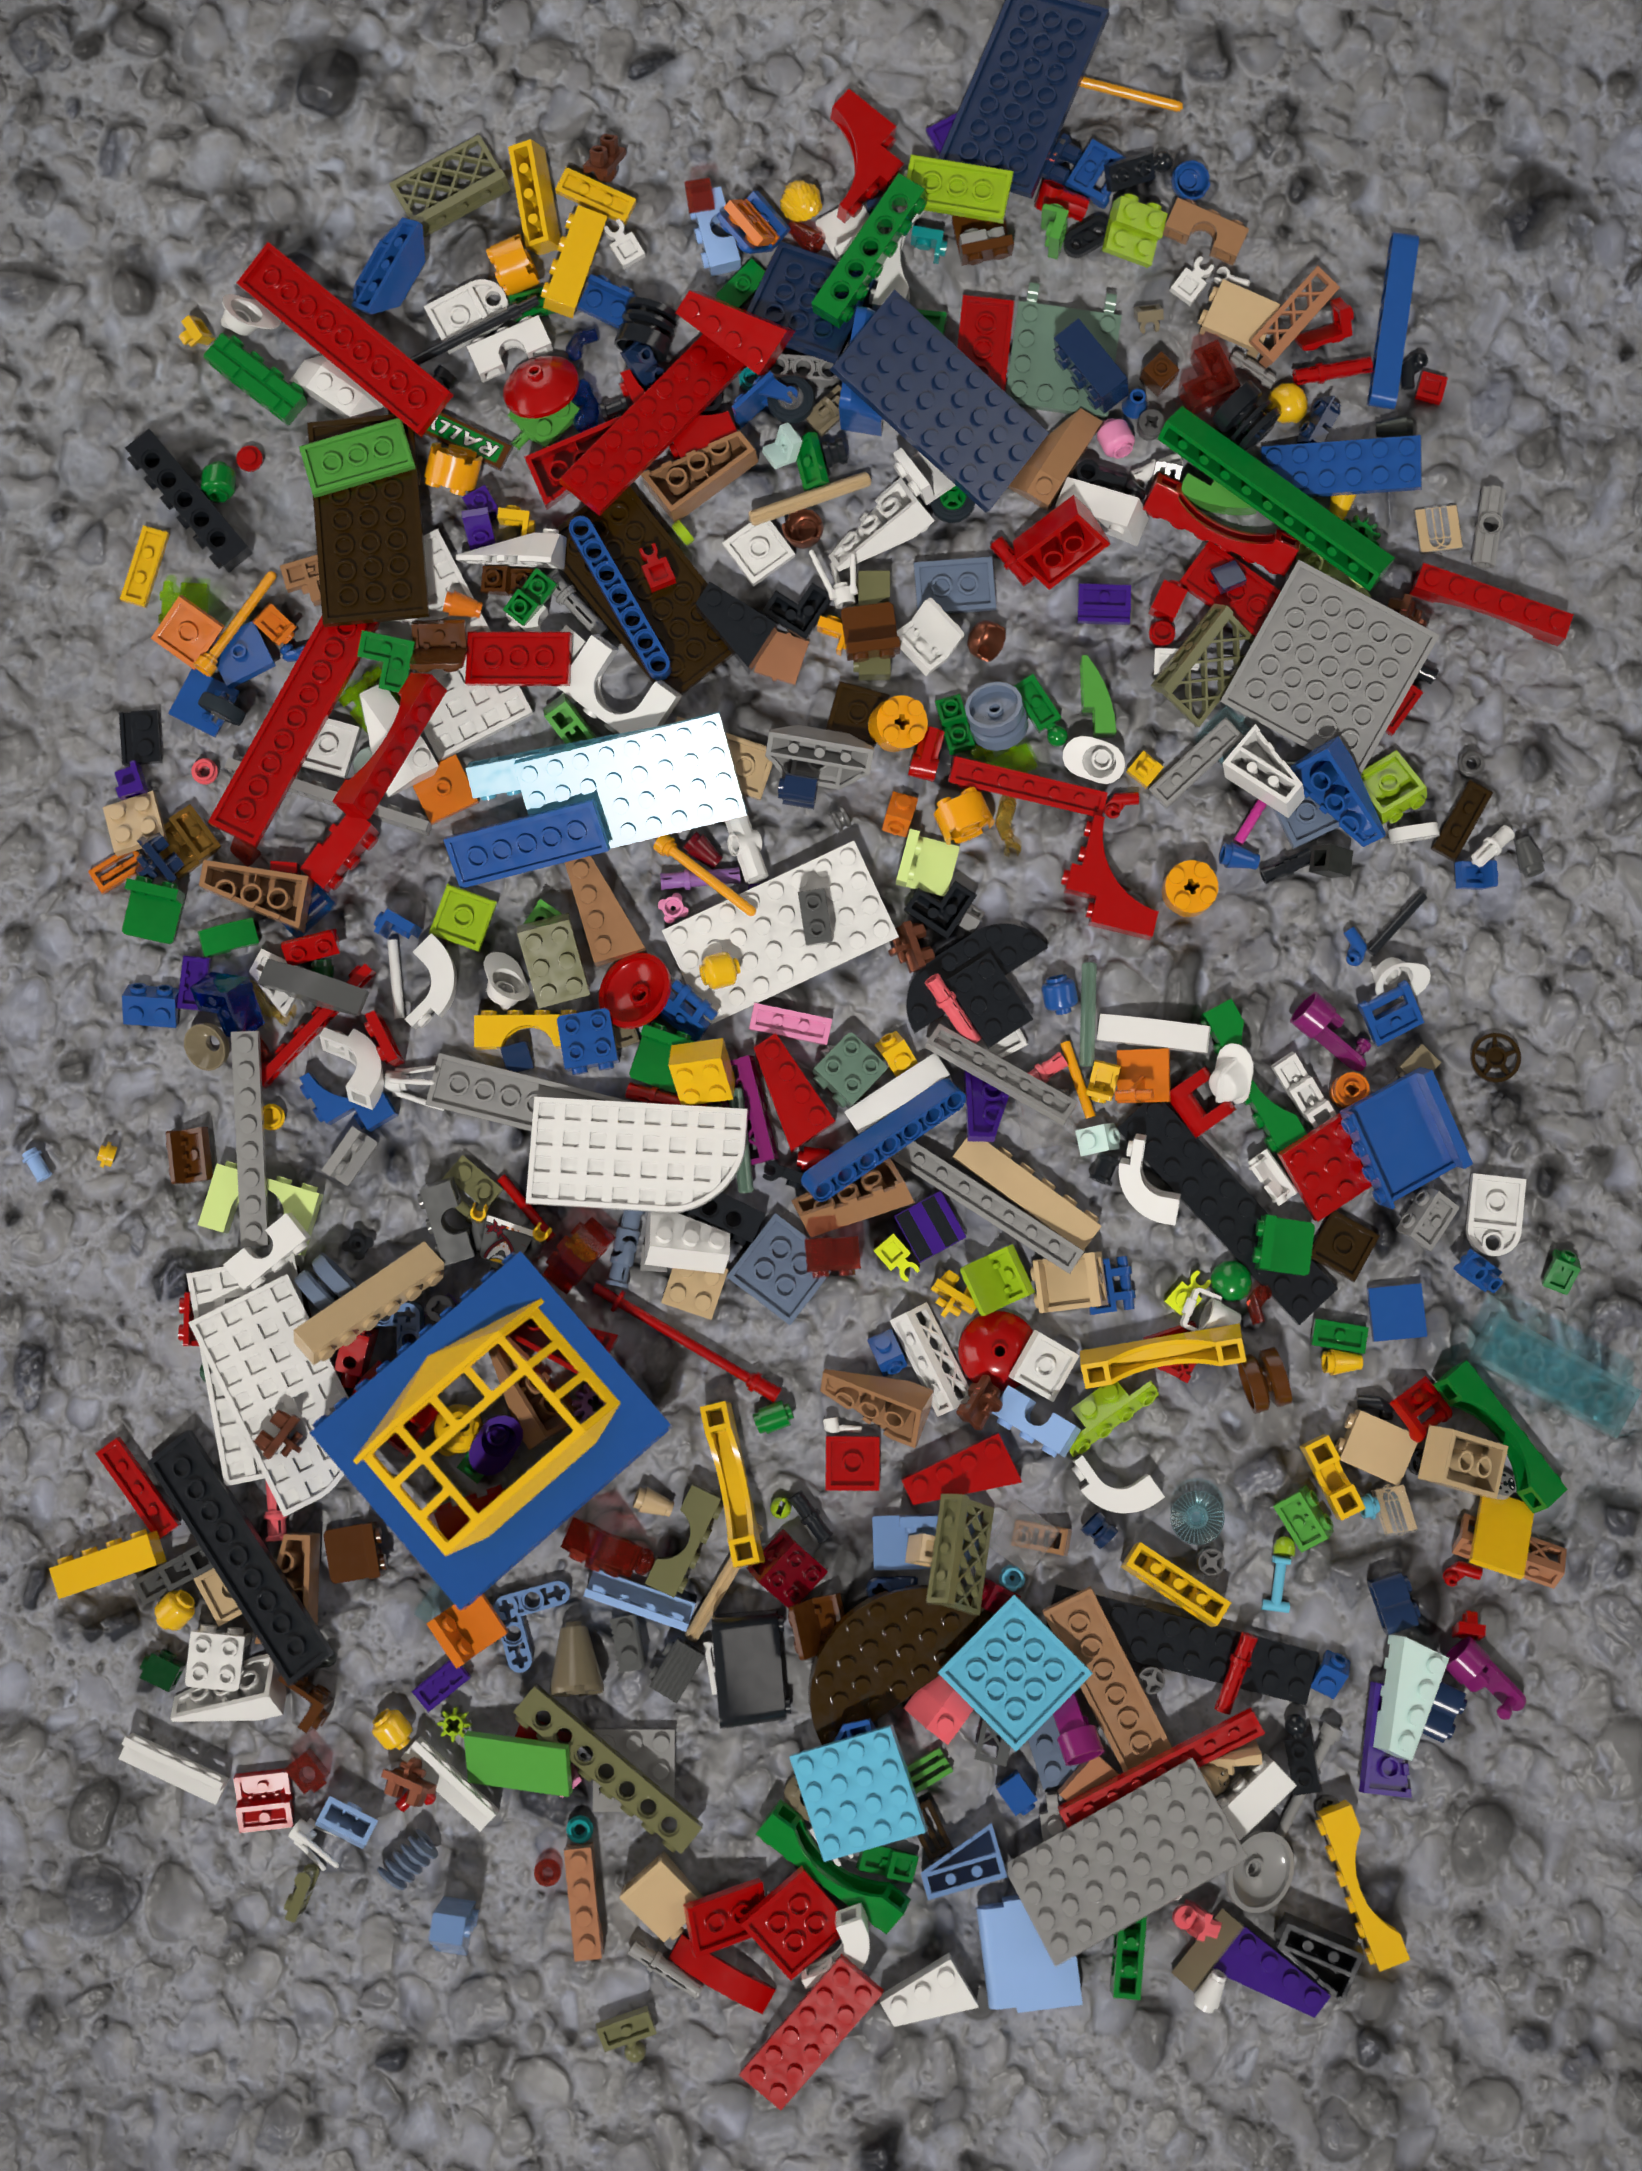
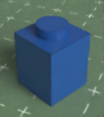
M1017 1769L995 1785L997 1791L1015 1816L1020 1813L1025 1815L1035 1808L1034 1803L1037 1801V1797Z

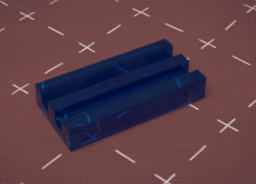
M318 884L312 889L311 900L318 893L321 896L309 906L308 916L325 900L328 903L306 923L305 933L299 930L296 931L294 928L283 924L295 938L303 937L337 905Z

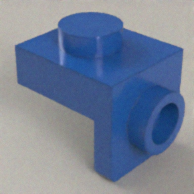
M1489 860L1482 867L1473 865L1471 861L1455 862L1456 889L1484 890L1497 887V861Z
M892 1329L867 1339L884 1377L897 1374L908 1366Z
M1326 1650L1323 1662L1313 1676L1311 1688L1335 1699L1349 1677L1351 1662L1339 1653Z

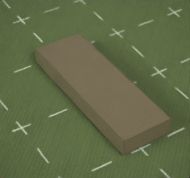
M1223 1908L1214 1918L1222 1923L1217 1939L1206 1936L1204 1942L1197 1940L1171 1972L1192 1992L1198 1988L1245 1928Z

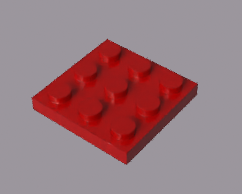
M1340 1113L1277 1153L1313 1220L1317 1222L1372 1187L1371 1182L1363 1175L1362 1168L1364 1166L1361 1159L1352 1150L1351 1145L1353 1141L1341 1125L1343 1119Z
M802 1866L739 1920L740 1925L790 1981L840 1939L836 1929V1911L840 1909Z

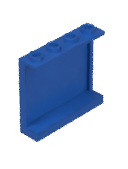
M1419 1067L1339 1111L1343 1119L1341 1125L1353 1141L1351 1145L1352 1150L1361 1159L1364 1166L1362 1168L1363 1175L1371 1182L1374 1189L1372 1195L1379 1205L1394 1209L1396 1208L1393 1203L1394 1201L1455 1167L1465 1169L1473 1165L1441 1088L1431 1069Z

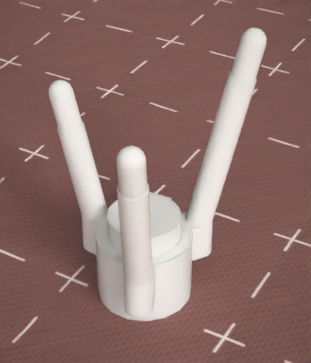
M809 550L812 561L828 591L829 598L834 600L835 608L842 609L856 603L854 595L858 594L855 554L852 553L850 555V586L848 582H840L836 567L832 562L830 563L835 582L832 588L814 551Z
M436 1065L395 1068V1071L387 1070L384 1077V1090L392 1092L393 1097H400L425 1105L426 1099L405 1093L403 1090L407 1091L409 1084L434 1085V1081L413 1079L405 1074L433 1071ZM428 1106V1107H431V1108H435V1109L444 1111V1109H440V1108Z
M312 1818L307 1822L300 1819L288 1837L322 1871L326 1870V1866L309 1847L333 1867L338 1868L339 1863L313 1842L317 1835L314 1829L333 1836L335 1835L314 1825L316 1821Z

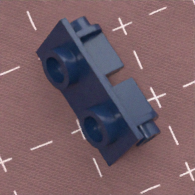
M1334 395L1319 398L1313 404L1309 419L1299 429L1300 435L1296 443H1319L1325 441L1329 432L1322 427L1323 424L1328 428H1332L1341 413V405L1334 401Z

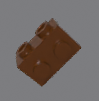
M208 1127L166 1131V1148L168 1151L171 1183L191 1184L212 1180L213 1170Z

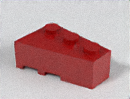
M345 815L338 825L333 823L328 829L331 834L323 843L317 844L300 867L306 875L326 892L329 893L331 889L336 890L344 880L342 876L349 869L353 870L360 863L362 853L366 849L368 851L371 850L378 842L377 836L380 833L366 819L352 818Z

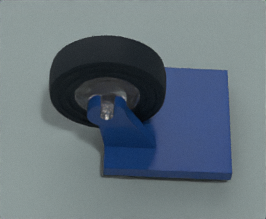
M769 371L765 376L761 375L758 377L746 394L742 393L734 400L732 410L736 426L741 430L765 406H768L771 414L782 423H800L811 414L815 404V397L812 387L803 378L789 375L776 380L774 379V374Z
M191 669L168 713L170 716L215 738L225 721L240 726L246 716L243 710L234 705L240 692L235 688L229 690L225 683L213 677H208L196 669Z

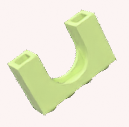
M226 1161L225 1166L216 1164L198 1225L229 1234L239 1204L237 1164ZM277 1176L276 1181L267 1178V1190L273 1192L279 1198L284 1214L292 1213L311 1236L324 1196L317 1193L318 1187L302 1183L301 1188L292 1186L291 1179ZM307 1248L298 1255L305 1256Z

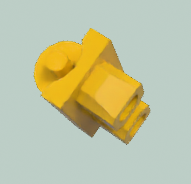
M948 1270L940 1279L938 1278L930 1289L940 1295L935 1302L944 1308L940 1315L945 1318L948 1312L958 1317L962 1310L972 1315L976 1310V1306L968 1287H966L963 1293L956 1290L954 1287L960 1277L951 1270Z

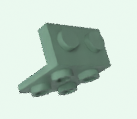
M848 1033L814 1067L812 1074L815 1076L813 1081L821 1089L827 1088L834 1094L832 1099L840 1107L844 1108L846 1106L849 1109L886 1071L887 1065L854 1033Z

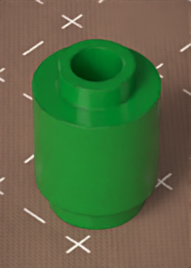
M780 1400L759 1408L758 1412L753 1414V1418L759 1433L766 1432L769 1434L790 1426V1420L794 1418V1414L790 1404L784 1405L783 1401Z

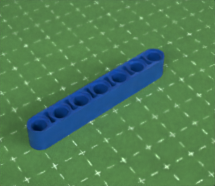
M1392 232L1390 238L1373 357V372L1371 373L1368 393V406L1394 410L1397 403L1419 235Z
M585 516L573 518L569 524V531L587 567L650 677L656 681L665 680L671 673L670 661L592 522ZM581 526L589 529L583 536L575 534L576 529ZM592 549L601 550V554L597 558H590L588 553ZM606 571L614 573V577L609 581L601 579V575ZM617 594H625L627 596L626 601L621 604L615 603L613 599ZM631 616H636L640 619V622L636 626H629L626 624L627 619ZM643 639L653 641L652 646L648 649L641 648L639 643ZM657 661H662L666 664L665 669L660 672L652 669V665Z
M939 1080L809 1168L803 1174L801 1184L816 1201L823 1202L830 1199L959 1111L966 1102V1095L951 1080Z

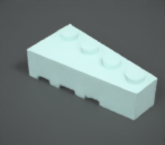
M1388 1635L1387 1644H1390L1388 1658L1385 1657L1384 1669L1387 1670L1384 1686L1382 1685L1380 1696L1383 1697L1382 1706L1377 1715L1373 1747L1394 1757L1412 1761L1449 1658L1407 1637Z

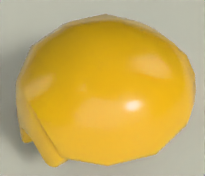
M1280 384L1268 395V400L1273 402L1268 411L1270 412L1277 407L1282 412L1277 421L1282 424L1289 422L1298 423L1307 414V397L1304 390L1295 384Z

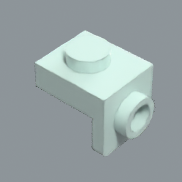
M790 423L782 424L779 426L775 442L764 446L762 453L774 469L794 463L797 460L802 444L801 437L792 428Z
M1115 1123L1101 1124L1075 1131L1081 1157L1120 1149V1133Z

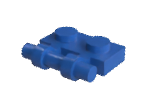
M677 979L671 988L678 995L671 991L668 1002L659 1015L678 1031L691 1035V1041L698 1042L711 1025L703 1016L705 1015L713 1021L718 1012L711 1007L712 1003L707 999L703 1000L696 995L690 985H684ZM685 1000H687V1001H688L689 1003H691L695 1008H697L696 1011H695L692 1007H690L687 1003H685Z
M1127 1256L1116 1257L1118 1268L1113 1269L1110 1266V1259H1103L1108 1305L1089 1307L1090 1315L1116 1312L1117 1300H1123L1124 1310L1135 1309L1133 1298H1136L1135 1290H1132L1130 1279L1132 1268L1128 1266ZM1119 1276L1122 1292L1114 1293L1112 1277Z

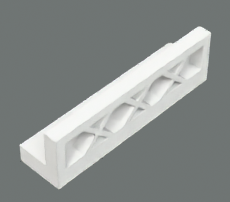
M926 1302L890 1320L921 1385L934 1390L932 1407L937 1417L958 1408L960 1404L967 1403L970 1398L968 1396L969 1386L928 1303ZM922 1312L926 1320L925 1326L920 1324L916 1313ZM930 1337L936 1340L938 1344L937 1350L932 1348ZM942 1361L948 1364L950 1368L949 1374L943 1371ZM954 1385L959 1387L964 1398L957 1399L954 1393Z
M133 1732L127 1735L121 1744L124 1745V1748L118 1759L214 1805L219 1803L230 1779Z
M421 1736L401 1757L406 1762L413 1757L421 1759L422 1769L426 1770V1775L423 1779L437 1785L436 1791L480 1832L499 1812V1808L472 1783H468V1780Z

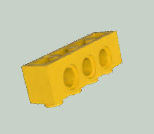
M1141 1542L1133 1545L1120 1566L1210 1627L1218 1626L1231 1605L1230 1601Z

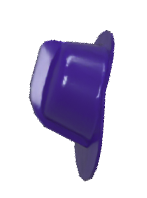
M498 1415L487 1420L482 1425L469 1449V1462L472 1468L486 1476L495 1475L503 1471L523 1439V1430L520 1423L507 1415Z

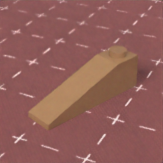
M829 1369L823 1371L820 1389L823 1394L844 1408H853L864 1416L862 1420L870 1424L873 1422L884 1429L883 1434L890 1439L916 1448L931 1410L934 1390L911 1381Z

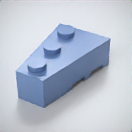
M992 1823L921 1872L928 1900L1007 1878Z
M446 1896L442 1898L433 1912L429 1942L433 1945L435 1951L468 1956L471 1932L477 1926L479 1910L475 1909L476 1901Z

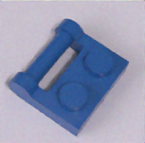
M1092 138L1067 179L1065 186L1084 197L1090 198L1099 208L1105 209L1110 202L1109 197L1112 192L1106 190V183L1101 192L1095 190L1094 187L1104 172L1105 164L1126 157Z
M1406 980L1397 983V987L1368 1002L1364 1000L1357 1004L1372 1041L1377 1047L1425 1023L1412 989ZM1403 996V1002L1376 1016L1373 1015L1372 1011Z

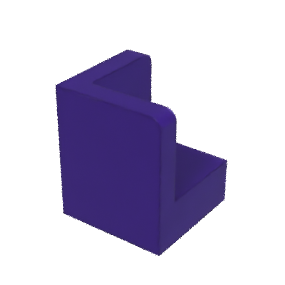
M130 761V767L115 772L118 787H115L118 798L122 801L149 792L141 765L137 761Z

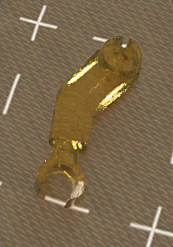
M1012 797L1004 798L1000 802L995 820V826L1001 840L1006 844L1004 855L1007 857L1010 855L1009 847L1015 848L1017 856L1021 852L1020 845L1014 842V834L1011 829L1017 805Z
M254 980L246 981L243 989L253 1009L267 1017L277 1018L283 1027H287V1024L282 1021L284 1016H282L275 1005L267 1001L263 990ZM290 1011L288 1015L294 1019L295 1017Z

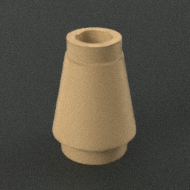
M639 1487L632 1507L638 1509V1512L669 1517L673 1510L674 1501L669 1500L649 1487Z

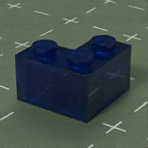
M211 972L190 987L198 1010L217 1013L222 1030L227 1037H231V1032L255 1031L265 1024L249 977Z

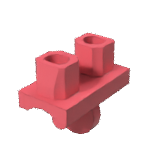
M1188 1899L1185 1900L1184 1904L1176 1907L1172 1915L1173 1922L1177 1927L1203 1942L1206 1936L1217 1939L1222 1926L1220 1921L1212 1918V1914Z

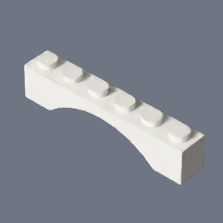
M905 170L903 176L906 177L908 170ZM897 206L895 209L898 212H903L906 210V207ZM923 210V212H922L920 215H918V214L915 215V217H914L913 220L911 221V222H913L912 226H913L914 223L920 218V216L925 212L924 210ZM907 235L901 236L897 242L898 248L891 258L887 257L883 263L882 273L876 279L878 281L877 288H872L869 304L872 305L874 311L879 308L894 289L909 302V285L904 277L901 266L902 249Z

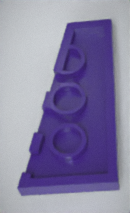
M1243 1924L1245 1928L1212 1969L1220 1970L1227 1978L1315 2018L1331 1995Z

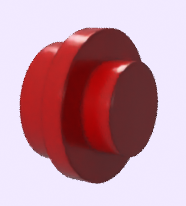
M249 445L242 447L238 451L236 461L242 470L254 472L261 467L263 456L257 447Z
M1156 621L1150 627L1149 638L1156 646H1168L1175 638V629L1168 621Z

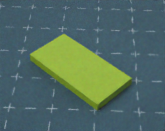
M911 154L906 178L925 188L927 204L924 211L1004 223L1014 171Z

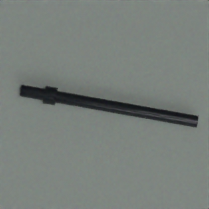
M536 295L518 304L514 302L506 306V310L410 357V359L419 366L510 319L514 321L522 317V313L540 305V302Z

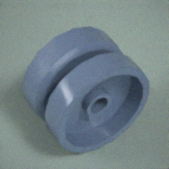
M1004 682L986 683L976 688L967 699L965 704L966 717L970 724L972 736L981 747L994 751L1005 750L1018 744L1025 737L1029 727L1028 717L1024 709L1022 696L1016 687Z
M321 1253L312 1261L313 1269L317 1275L309 1270H303L294 1279L306 1297L321 1311L337 1301L339 1297H343L357 1287L344 1270L324 1253Z

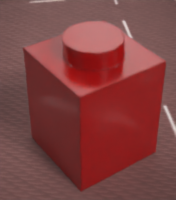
M1164 579L1148 614L1172 624L1188 590L1184 589V585L1178 581H1167Z

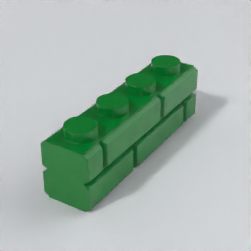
M221 333L213 345L204 353L203 358L207 364L287 426H290L307 405V400L303 395L305 391L295 382L288 384L283 380L284 374L276 367L272 366L270 369L263 364L265 360L253 350L251 353H248L243 349L244 344L236 336L231 335L229 338L224 333Z

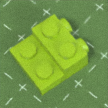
M1125 194L1113 201L1102 251L1148 268L1152 266L1157 241L1163 236L1168 213L1161 211L1162 207L1159 204L1147 203L1145 205L1138 202L1139 198L1137 196Z
M1397 750L1367 767L1361 774L1363 783L1382 825L1388 821L1390 823L1397 822L1403 816L1404 811L1409 808L1416 810L1426 801L1427 787Z

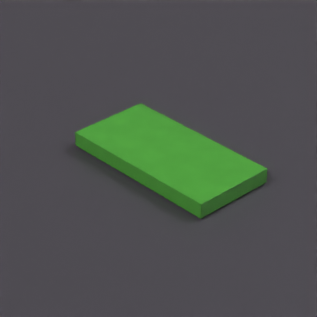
M399 418L299 446L314 498L416 469L404 426Z
M467 1731L465 1733L464 1743L468 1783L569 1797L573 1792L569 1744Z

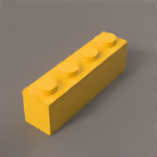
M532 139L508 146L525 246L539 256L555 251L558 248L561 237L545 148Z
M579 205L575 214H569L565 228L569 229L567 237L561 236L557 251L561 252L559 260L553 259L549 274L553 275L551 283L545 282L541 297L545 298L543 308L573 319L607 220L606 215Z
M146 1529L130 1534L131 1540L123 1542L121 1537L106 1542L107 1548L100 1551L95 1546L81 1551L82 1557L74 1559L72 1554L58 1559V1565L49 1568L58 1599L167 1562L157 1531L147 1534Z

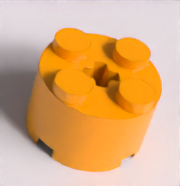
M520 234L491 245L490 248L486 249L491 264H494L497 270L495 272L496 279L500 287H503L506 296L520 293L541 283L530 253L523 247L525 242Z
M432 443L424 474L426 478L425 484L437 488L440 486L450 488L451 493L465 496L466 491L475 490L483 457L476 458V452L458 445L449 444L448 448H440L441 443Z
M904 695L894 696L881 702L872 711L868 721V730L871 738L883 750L888 752H900L918 744L923 740L928 726L923 704L912 697ZM895 720L901 724V727L895 724Z
M975 787L965 789L961 792L960 796L953 799L951 797L941 799L937 802L938 809L933 814L947 845H951V840H954L956 844H961L983 834L981 828L988 825L990 829L995 823L982 793L978 792Z
M1196 860L1183 861L1174 866L1166 876L1162 885L1163 901L1170 910L1182 917L1198 916L1205 912L1217 897L1219 888L1217 877L1207 863ZM1187 884L1195 887V891L1192 894L1189 890L1185 891L1184 888Z

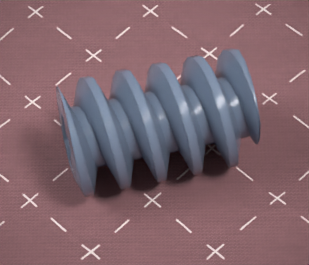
M416 1829L419 1836L418 1839L411 1835L408 1837L411 1843L410 1847L404 1843L400 1845L404 1852L403 1854L397 1851L392 1853L396 1860L395 1862L389 1859L385 1860V1864L388 1867L387 1870L380 1866L377 1868L380 1876L398 1890H405L407 1882L411 1883L415 1880L414 1874H421L423 1871L422 1866H429L430 1858L436 1859L438 1857L435 1844L420 1829Z

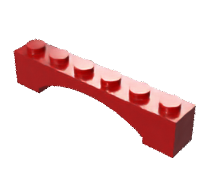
M1158 473L1143 505V510L1148 515L1156 519L1162 518L1170 522L1176 529H1185L1192 532L1196 538L1202 541H1211L1217 544L1221 550L1225 552L1232 551L1240 555L1246 562L1257 563L1272 574L1286 575L1299 552L1300 541L1279 529L1275 533L1257 534L1239 531L1222 525L1203 514L1188 500L1181 490L1182 483Z
M1424 562L1416 572L1409 595L1431 603L1449 604L1494 617L1524 630L1535 639L1555 646L1560 645L1566 639L1574 615Z
M410 673L398 693L401 696L400 706L384 741L369 761L349 780L345 779L332 802L348 817L371 818L446 694L447 690L432 674Z

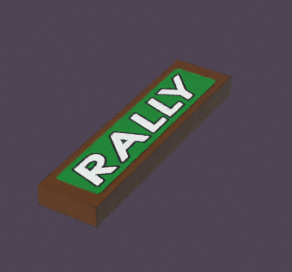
M442 412L424 433V435L447 446L454 444L476 452V458L483 457L482 463L499 471H502L513 449L511 445Z

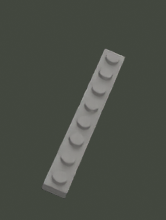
M237 756L236 760L228 757L225 765L227 771L235 774L243 757ZM297 775L288 792L338 807L332 801L340 788H337L336 791L326 789L327 785L322 782L312 780L311 783L301 781L302 777ZM387 804L386 807L378 805L371 816L372 819L426 836L430 835L432 825L427 821L426 816L416 812H412L411 815L402 813L401 808L391 804Z
M260 1031L231 1032L241 1247L269 1246L270 1237L265 1231L269 1227Z
M915 1141L890 1157L1069 1274H1071L1085 1252Z

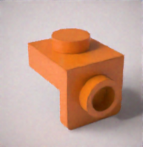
M271 603L252 621L278 646L281 643L287 644L294 637L295 633L293 631L297 627Z
M893 791L882 830L893 835L907 837L918 798Z

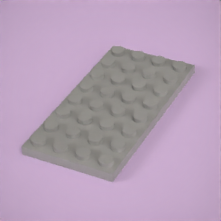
M1191 1758L1004 1864V1868L1052 1962L1057 1967L1244 1862L1249 1857L1194 1758Z

